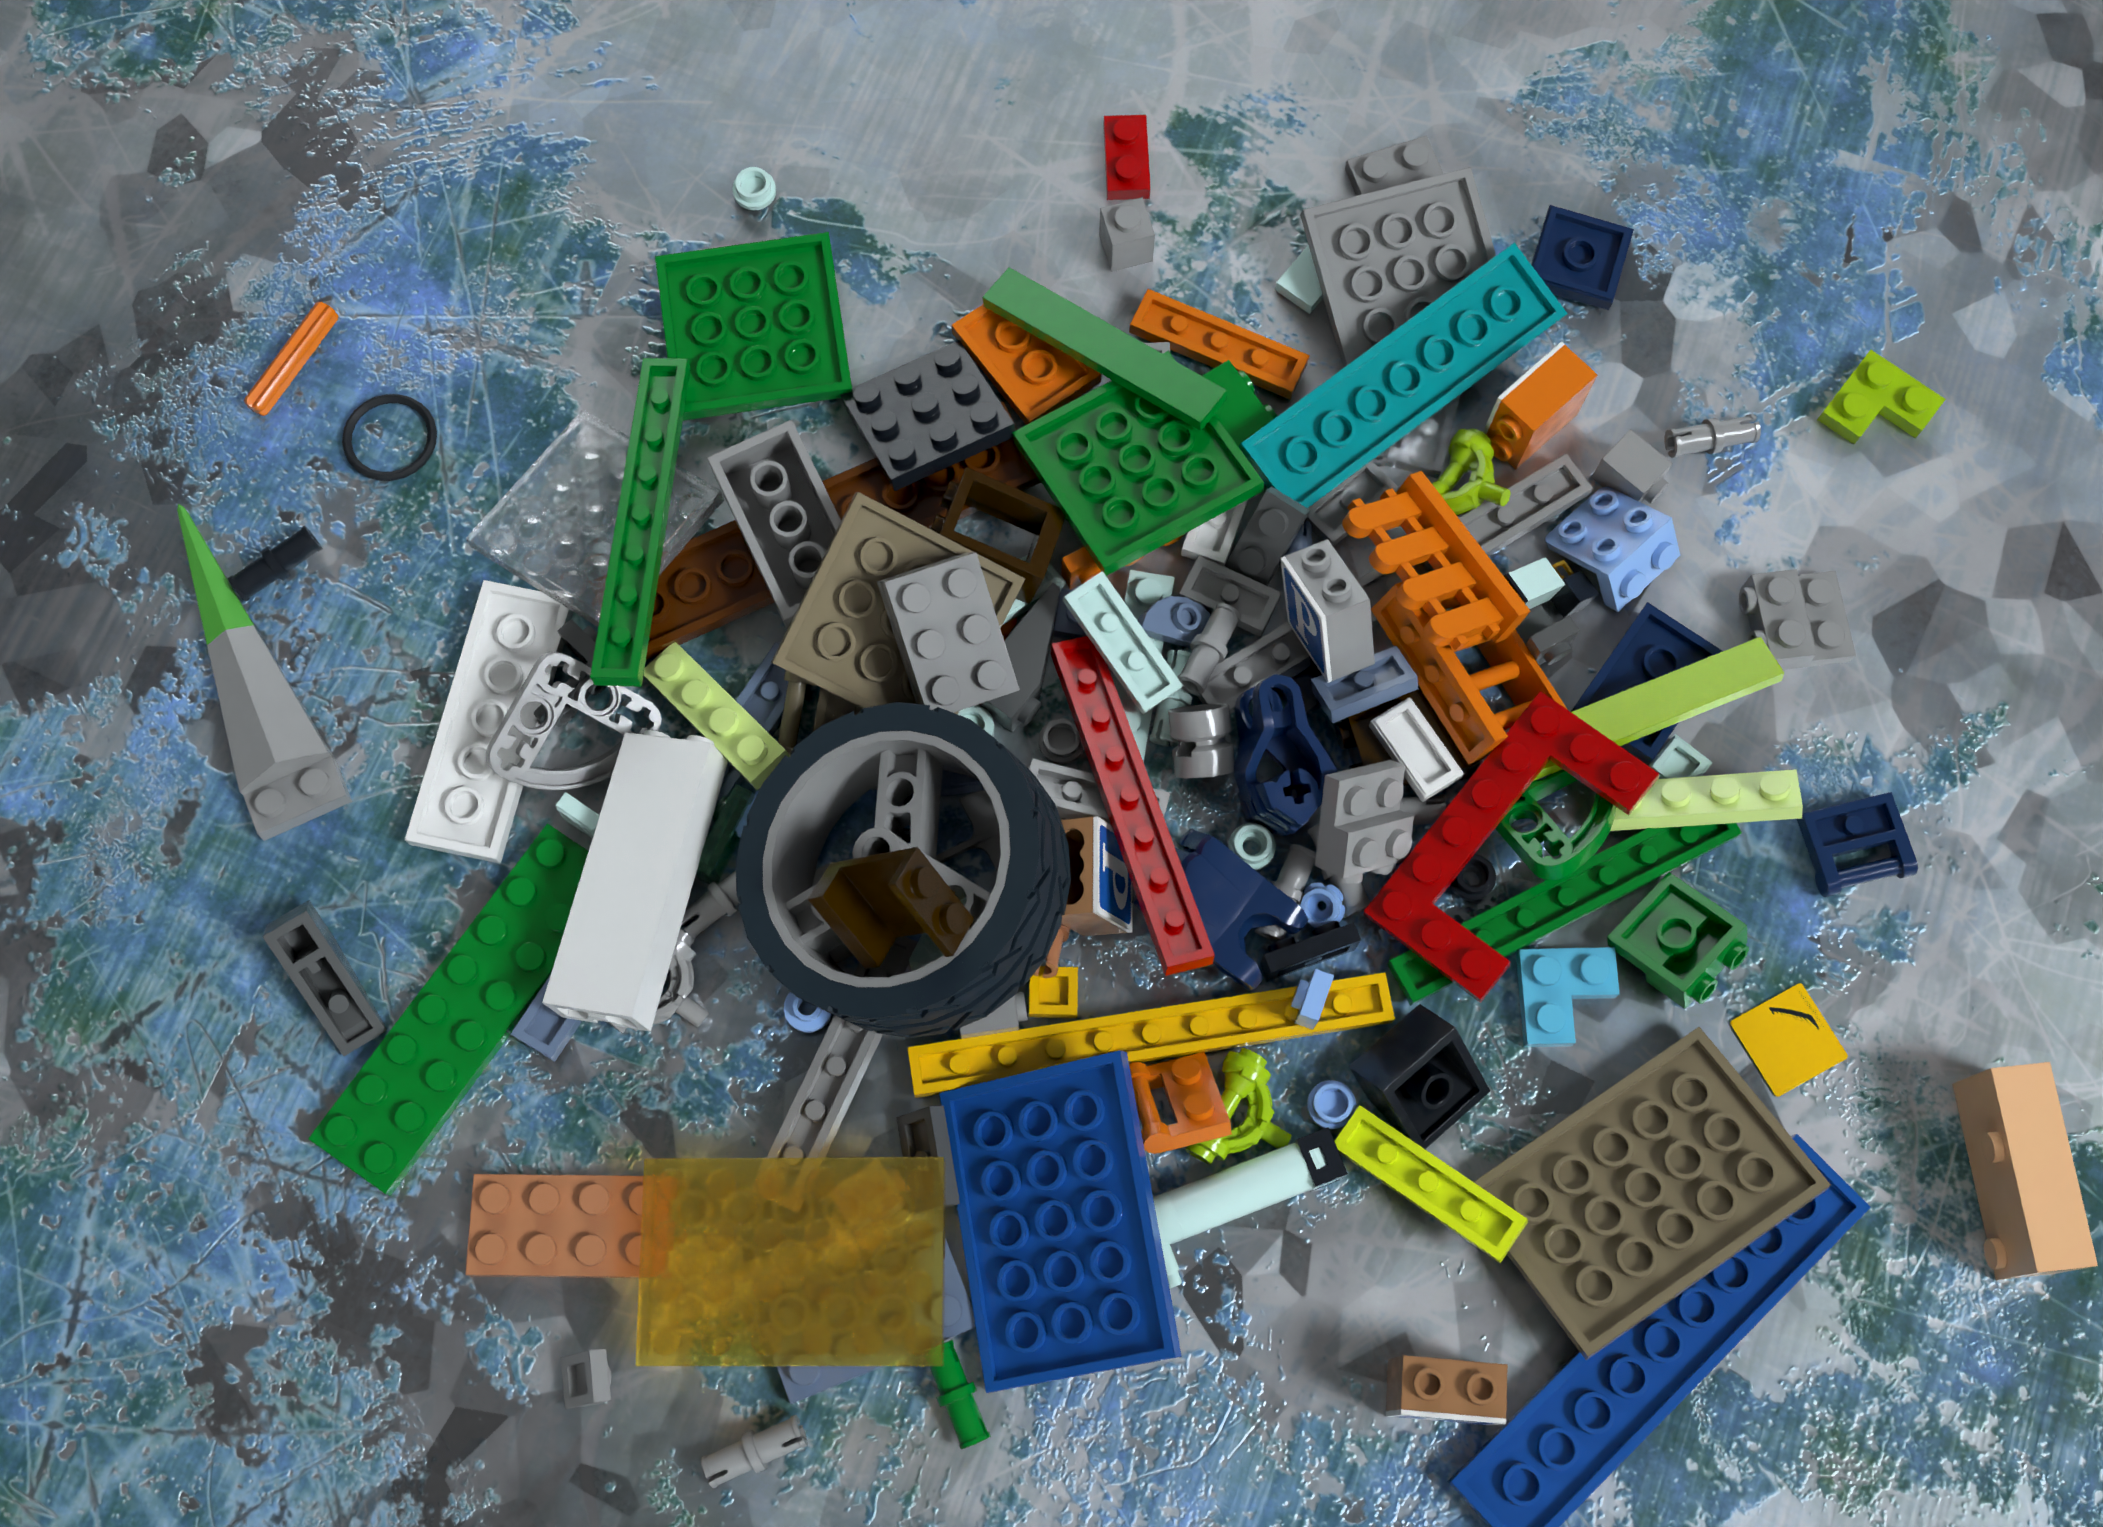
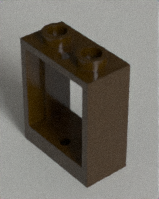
M966 467L959 483L950 480L940 503L941 507L947 509L945 517L937 514L930 529L1025 578L1016 599L1030 604L1045 577L1065 520V515L1055 505ZM964 504L1035 534L1026 561L954 531Z

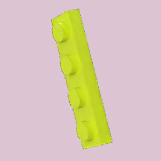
M1360 1105L1334 1141L1339 1153L1499 1263L1502 1262L1528 1223L1526 1217Z

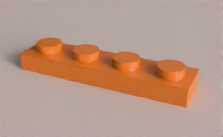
M1147 289L1129 328V333L1150 342H1170V350L1213 368L1229 360L1238 372L1242 370L1248 375L1252 384L1290 400L1304 373L1310 356L1150 289Z

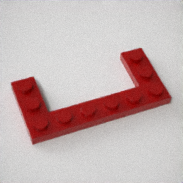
M1541 691L1506 733L1508 737L1492 750L1363 911L1367 918L1480 1003L1510 967V961L1434 904L1549 760L1628 816L1659 778V773Z

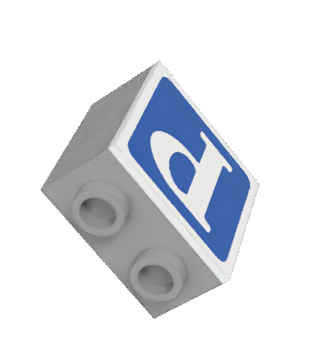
M1327 539L1281 557L1288 623L1326 681L1329 683L1374 665L1370 598L1330 541Z

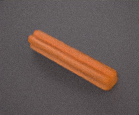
M321 301L314 304L244 398V403L249 409L261 416H265L270 412L338 320V315L332 307Z

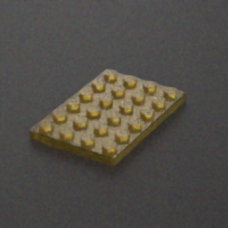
M946 1158L644 1159L636 1366H944Z

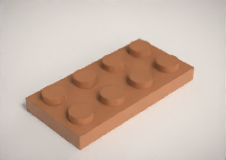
M474 1174L465 1275L470 1277L669 1278L674 1178L672 1176Z

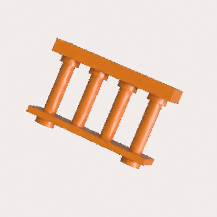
M1403 582L1396 583L1371 608V611L1393 646L1398 647L1418 676L1419 687L1468 765L1482 760L1508 737L1504 730L1513 726L1540 691L1566 708L1516 629L1507 639L1495 644L1490 638L1487 639L1483 633L1476 634L1467 638L1469 642L1464 648L1455 651L1450 644L1438 647L1426 639L1423 629L1431 618L1423 608L1409 610L1398 602L1396 591ZM1455 596L1440 601L1444 609L1451 607L1455 609L1462 606ZM1477 645L1489 663L1490 668L1469 675L1455 652ZM1502 684L1516 706L1493 714L1479 691Z

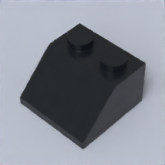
M1421 1004L1416 1006L1349 1065L1366 1097L1397 1131L1425 1150L1490 1092L1456 1027Z

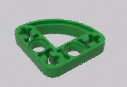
M1563 769L1550 774L1545 779L1534 780L1495 828L1527 867L1537 877L1544 880L1564 878L1584 865L1604 843L1611 830L1616 813V806L1596 793L1589 816L1580 829L1572 837L1568 838L1537 803V801L1577 781L1575 777ZM1519 819H1531L1537 823L1534 829L1527 832L1516 831L1511 827ZM1544 841L1546 851L1553 857L1560 855V858L1554 860L1549 855L1543 857L1540 843Z

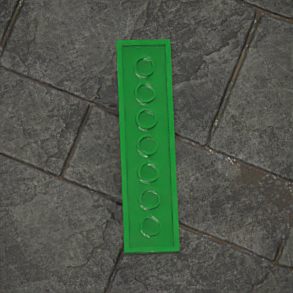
M548 823L545 825L308 1138L310 1141L389 1196L393 1194L511 1035L551 975L589 852L587 849Z

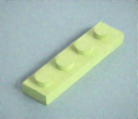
M676 642L669 645L644 668L643 676L703 737L714 742L717 750L756 790L762 786L763 782L785 755L790 757L789 753Z
M1797 769L1658 779L1629 816L1616 807L1615 818L1610 831L1802 819L1803 805Z

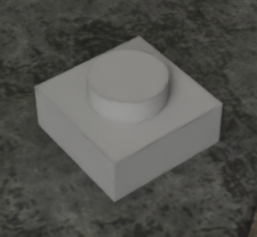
M606 1349L588 1350L560 1357L565 1409L611 1401V1370L607 1362Z

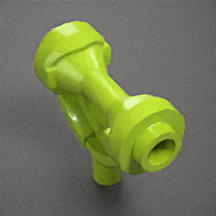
M1478 429L1458 430L1451 438L1448 448L1450 464L1439 479L1432 483L1456 515L1476 509L1484 500L1505 506L1510 499L1511 492L1509 489L1495 484L1494 468L1491 461L1494 457V450L1491 447L1490 438ZM1471 471L1469 482L1459 488L1458 491H1452L1462 476Z
M1242 1048L1239 1053L1229 1051L1222 1065V1072L1225 1073V1090L1221 1098L1230 1120L1241 1099L1247 1097L1249 1106L1246 1118L1239 1126L1231 1129L1232 1135L1187 1146L1185 1151L1191 1156L1211 1165L1214 1159L1224 1161L1228 1154L1244 1151L1256 1145L1260 1139L1277 1149L1288 1145L1292 1135L1270 1122L1274 1114L1271 1093L1267 1085L1271 1074L1265 1069L1267 1061L1262 1056L1246 1048Z

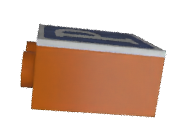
M1562 341L1497 398L1483 433L1491 440L1494 456L1501 461H1507L1515 470L1578 415L1598 376Z

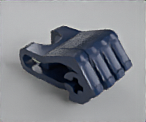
M1274 674L1243 692L1235 702L1234 711L1239 746L1235 759L1234 777L1239 789L1238 797L1245 817L1266 827L1275 836L1282 835L1286 837L1289 834H1294L1304 826L1322 805L1325 775L1336 773L1338 770L1308 725L1300 687L1291 677ZM1272 687H1278L1286 694L1287 704L1284 709L1277 692L1271 689ZM1250 700H1253V717L1250 715L1248 708ZM1264 751H1266L1282 767L1284 772L1260 783L1256 778V769Z
M1189 829L1178 843L1183 850L1175 849L1215 954L1213 965L1243 988L1253 990L1262 981L1263 976L1257 963L1246 954L1244 939L1246 934L1252 928L1272 925L1280 927L1289 934H1296L1305 926L1308 918L1304 910L1294 900L1265 879L1218 839L1210 834ZM1135 895L1134 899L1132 900V904H1134L1142 912L1137 896Z

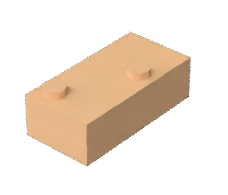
M2050 1062L1990 1068L1953 1083L1987 1238L1984 1242V1256L1988 1266L1994 1270L1995 1279L2003 1280L2057 1274L2098 1266Z

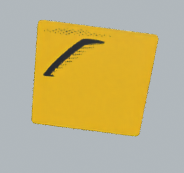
M1801 983L1730 1022V1025L1776 1097L1785 1094L1848 1058L1846 1051Z

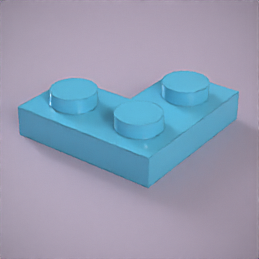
M1615 947L1519 949L1516 952L1523 1047H1572L1576 1043L1572 999L1616 998L1620 995Z

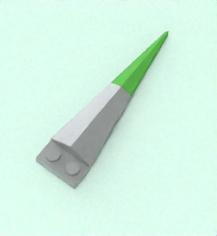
M178 504L177 512L239 792L245 799L257 834L265 841L353 801L337 761L254 626L185 507Z

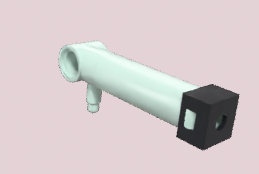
M1329 1127L1296 1139L1292 1144L1153 1197L1170 1289L1182 1283L1178 1272L1179 1266L1170 1244L1304 1192H1311L1340 1181L1348 1174Z

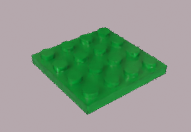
M829 232L655 256L667 358L687 359L691 369L683 421L841 398L840 394L853 392Z
M1169 350L1163 353L1167 357L1176 361L1169 352ZM1112 380L1013 432L1014 443L1057 507L1062 510L1066 520L1094 562L1106 576L1263 492L1264 481L1216 415L1211 418L1202 431H1199Z

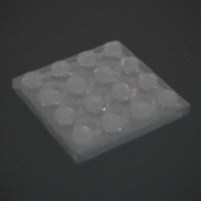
M582 409L466 537L470 547L598 627L630 437ZM677 464L659 575L724 501L721 490Z

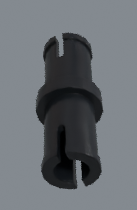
M303 526L301 530L271 549L267 546L260 551L261 557L247 565L234 576H230L228 580L244 601H248L250 597L278 578L284 581L290 577V570L323 548L312 532L306 526Z

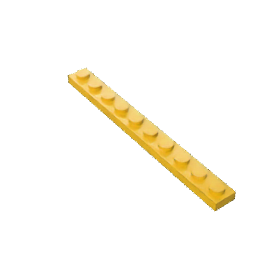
M1386 973L1333 980L1319 1021L1313 1030L1295 1024L1299 1009L1291 1007L1297 986L907 1047L915 1098L939 1095L941 1092L1119 1050L1127 1052L1128 1061L1131 1064L1134 1062H1148L1200 1052H1211L1393 1023L1395 1017Z

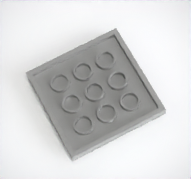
M1471 167L1303 209L1300 214L1343 368L1496 256Z

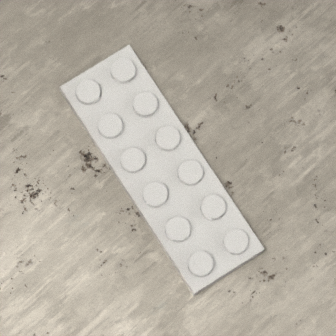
M483 580L405 837V841L409 845L501 864L523 785L509 781L495 773L486 761V750L536 661L548 652L562 653L564 642L557 631L572 619L576 605L573 598ZM549 664L545 669V673L550 676V681L548 682L550 686L553 685L558 665L552 666ZM536 701L529 702L521 708L520 720L525 727L536 728L541 725L533 714L541 703ZM513 725L507 734L516 736L515 742L510 749L501 747L497 753L503 760L500 767L504 769L509 763L517 765L520 762L521 757L515 753L520 741L523 740L530 746L534 737L522 734Z

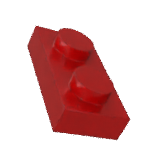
M1146 114L1104 116L1107 200L1138 199L1142 197L1143 199H1150Z

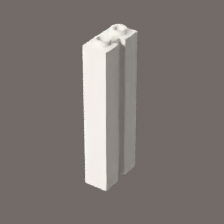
M646 730L644 734L625 732L542 1002L561 1017L598 1023L599 1020L611 1022L619 1027L651 1032L728 761L717 750L714 742L710 739L697 735H689L686 740L677 739L655 730Z

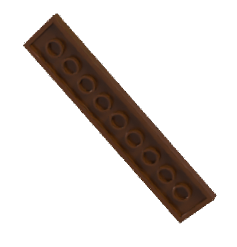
M1002 401L1001 404L1003 405V407H1004L1005 410L1007 411L1008 415H1009L1010 418L1012 419V417H1011V415L1009 414V412H1008V410H1007V408H1006L1004 402ZM1013 438L897 491L893 490L875 458L822 481L840 520H842L855 492H859L929 529L937 514L945 517L947 509L940 506L943 495L950 480L959 483L966 467L1020 491L1041 483L1014 443ZM964 504L958 520L980 510ZM735 520L662 552L646 660L659 655L675 642L681 645L774 603ZM607 577L590 584L601 608Z

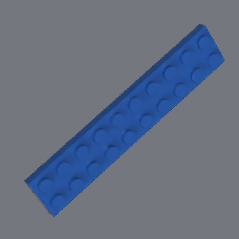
M1794 1134L1791 1137L1831 1184L1825 1192L1588 1360H1585L1578 1350L1447 1481L1489 1527H1560L1871 1208L1798 1134Z

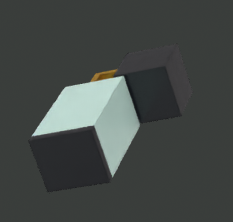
M1545 557L1504 575L1529 609L1551 600L1563 618L1583 610L1599 594L1584 572L1581 570L1574 573L1565 560L1551 565ZM1563 566L1569 576H1562L1557 567Z

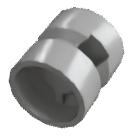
M1199 704L1178 707L1168 711L1170 735L1178 740L1179 744L1172 750L1175 777L1203 778L1234 772L1233 744L1225 740V736L1232 731L1228 704Z

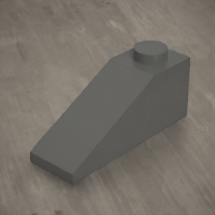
M1055 583L1048 587L1004 641L1020 690L978 704L987 709L992 718L1011 733L1020 722L1027 725L1035 717L1042 705L1039 699L1041 697L1060 600V587Z
M310 900L266 925L262 937L343 1056L387 1031L385 1024L339 944Z

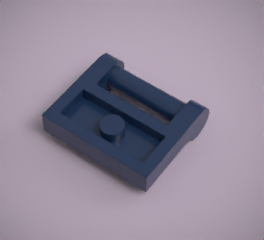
M1892 792L1802 813V819H1797L1815 869L1816 886L1823 897L1840 894L1842 888L1894 875L1900 879L1914 876L1918 872V863ZM1886 844L1889 846L1891 857L1837 870L1833 857Z

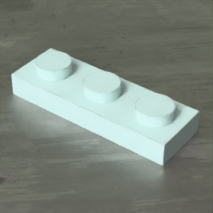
M1103 571L1064 596L1062 601L1142 715L1183 687Z

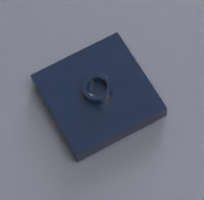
M1549 205L1531 265L1554 295L1609 310L1615 297L1634 229Z

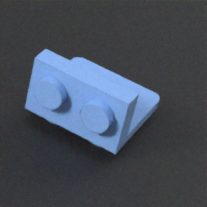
M1611 487L1599 488L1545 537L1547 547L1550 550L1597 575L1604 605L1617 612L1632 599L1638 597L1647 585L1664 570L1670 568L1675 560L1681 556L1672 517Z

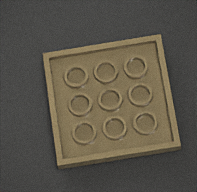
M855 492L771 663L862 708L895 702L916 704L877 581L973 551L859 492ZM977 554L1001 629L1025 578Z

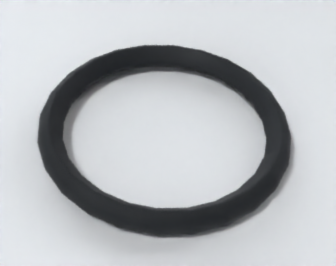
M385 394L364 402L353 411L343 430L342 445L349 464L357 472L379 481H394L406 478L426 464L433 454L436 445L437 429L430 411L422 403L400 394ZM387 403L407 405L416 410L426 423L428 433L423 452L409 466L392 472H381L363 465L357 459L352 447V433L359 419L366 412L379 405Z

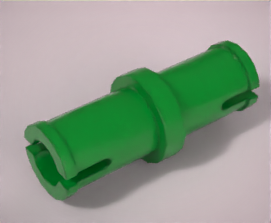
M953 1340L922 1352L924 1357H926L940 1392V1396L936 1397L939 1406H945L960 1443V1449H965L991 1437L973 1396L977 1389L973 1381L970 1383L967 1381L954 1348Z

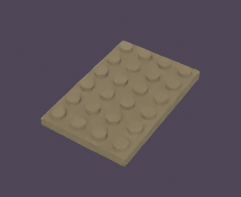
M1697 1027L1474 1181L1478 1186L1528 1219V1223L1507 1255L1585 1360L1598 1353L1831 1186L1700 1027Z

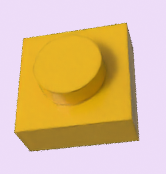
M1040 966L1038 976L1032 975L1030 978L1029 1017L1077 1018L1078 967H1058L1056 976L1043 978L1045 966Z

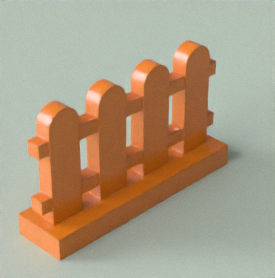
M1422 471L1409 474L1397 492L1393 488L1385 490L1378 501L1364 504L1361 498L1352 500L1348 505L1347 509L1349 512L1342 521L1344 530L1354 538L1369 537L1375 544V549L1369 555L1371 566L1382 574L1396 572L1403 581V584L1396 591V598L1403 607L1409 610L1423 608L1431 619L1425 625L1423 632L1431 644L1438 647L1450 644L1457 651L1464 648L1469 642L1468 637L1483 633L1487 639L1490 638L1495 644L1507 639L1531 612ZM1401 526L1407 534L1391 539L1386 531ZM1428 561L1434 570L1418 575L1412 566ZM1455 596L1462 606L1446 611L1440 601Z

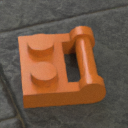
M1205 1052L1149 1066L1141 1062L1129 1064L1138 1116L1143 1128L1141 1133L1145 1151L1157 1154L1232 1135L1230 1120ZM1164 1088L1176 1124L1167 1126L1161 1122L1151 1093L1152 1089Z

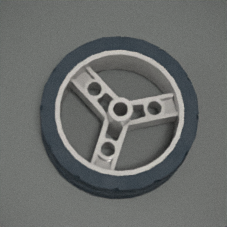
M895 702L863 708L857 715L853 711L828 722L793 747L790 757L784 756L763 782L747 815V826H743L736 857V896L740 903L738 907L749 942L768 971L796 997L867 1031L874 1030L879 1034L906 1038L943 1034L951 1026L954 1031L987 1017L1016 995L1019 986L1024 987L1044 962L1061 927L1062 915H1065L1071 883L1069 846L1054 801L1032 771L1003 744L999 743L997 739L971 719L940 707L930 710V705ZM943 770L968 775L980 781L991 798L999 823L1001 850L996 883L992 893L936 860ZM878 786L874 828L868 829L859 836L853 848V859L918 847L958 899L961 901L966 898L965 908L974 920L954 956L945 957L943 955L917 970L891 977H857L846 974L833 961L829 951L843 942L808 901V897L816 886H813L817 861L829 832L846 809L867 791ZM911 794H913V797H912V799L910 800V802L907 803L906 805H904L906 799H907ZM905 826H911V843H906L902 840Z

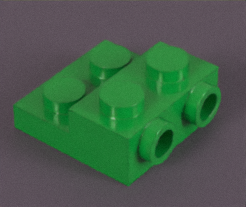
M1670 872L1607 936L1609 947H1615V951L1646 973V982L1684 1009L1694 1000L1699 1004L1704 1003L1717 987L1718 981L1715 977L1725 966L1730 970L1736 969L1744 961L1749 951V947L1746 945L1748 943L1747 925Z

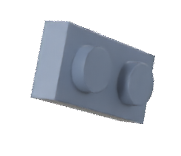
M1397 646L1374 654V665L1329 683L1323 675L1311 679L1312 692L1332 723L1418 689V676Z

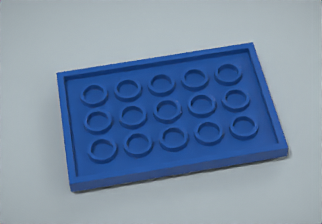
M1121 1050L939 1093L941 1106H944L960 1200L957 1210L986 1393L1182 1357L1127 1052Z

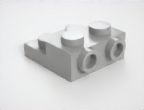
M1797 569L1752 574L1741 587L1739 606L1742 614L1748 616L1751 629L1748 641L1761 636L1782 670L1850 662L1856 656L1836 571L1798 575Z
M1388 760L1325 775L1315 860L1316 867L1334 874L1335 880L1348 884L1362 882L1363 873L1370 871L1381 875L1393 874L1395 872L1396 864L1402 863L1407 858L1412 846L1411 836L1414 816L1400 811L1405 765Z

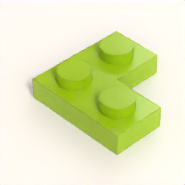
M1870 349L1817 420L1852 444H1855L1875 417L1880 414L1916 439L1946 399Z

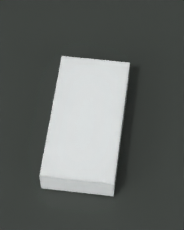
M1410 697L1370 721L1369 727L1392 760L1405 765L1404 777L1422 802L1455 783L1464 775L1459 765Z

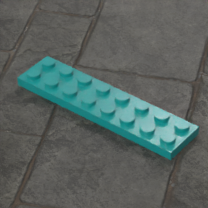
M1514 242L1243 441L1238 447L1264 481L1267 489L1272 486L1308 509L1568 313Z

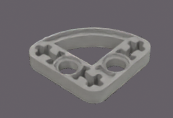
M548 652L542 655L534 664L486 750V761L489 767L499 776L531 788L566 790L588 786L612 776L623 739L600 757L577 766L553 769L531 766L566 704L622 735L625 732L644 734L646 730L659 731L661 714L652 702L624 686H606L610 692L608 704L602 709H591L585 701L587 689L594 684L590 677L591 668L566 654ZM560 661H563L565 663L563 672L577 680L580 678L581 671L587 674L577 685L573 699L567 695L574 688L561 681H556L552 686L548 684L550 676L545 673V669L549 664L557 666ZM622 694L627 696V699L621 703L626 708L635 712H639L642 707L646 708L644 717L649 722L645 728L637 726L634 731H631L633 722L618 713L615 714L613 722L609 720V717L618 709ZM529 702H539L546 711L544 722L536 728L525 727L520 720L521 708ZM513 725L519 732L534 737L530 746L521 740L515 752L521 757L520 762L517 765L509 763L504 769L500 767L503 760L497 753L501 747L510 749L517 737L507 734Z

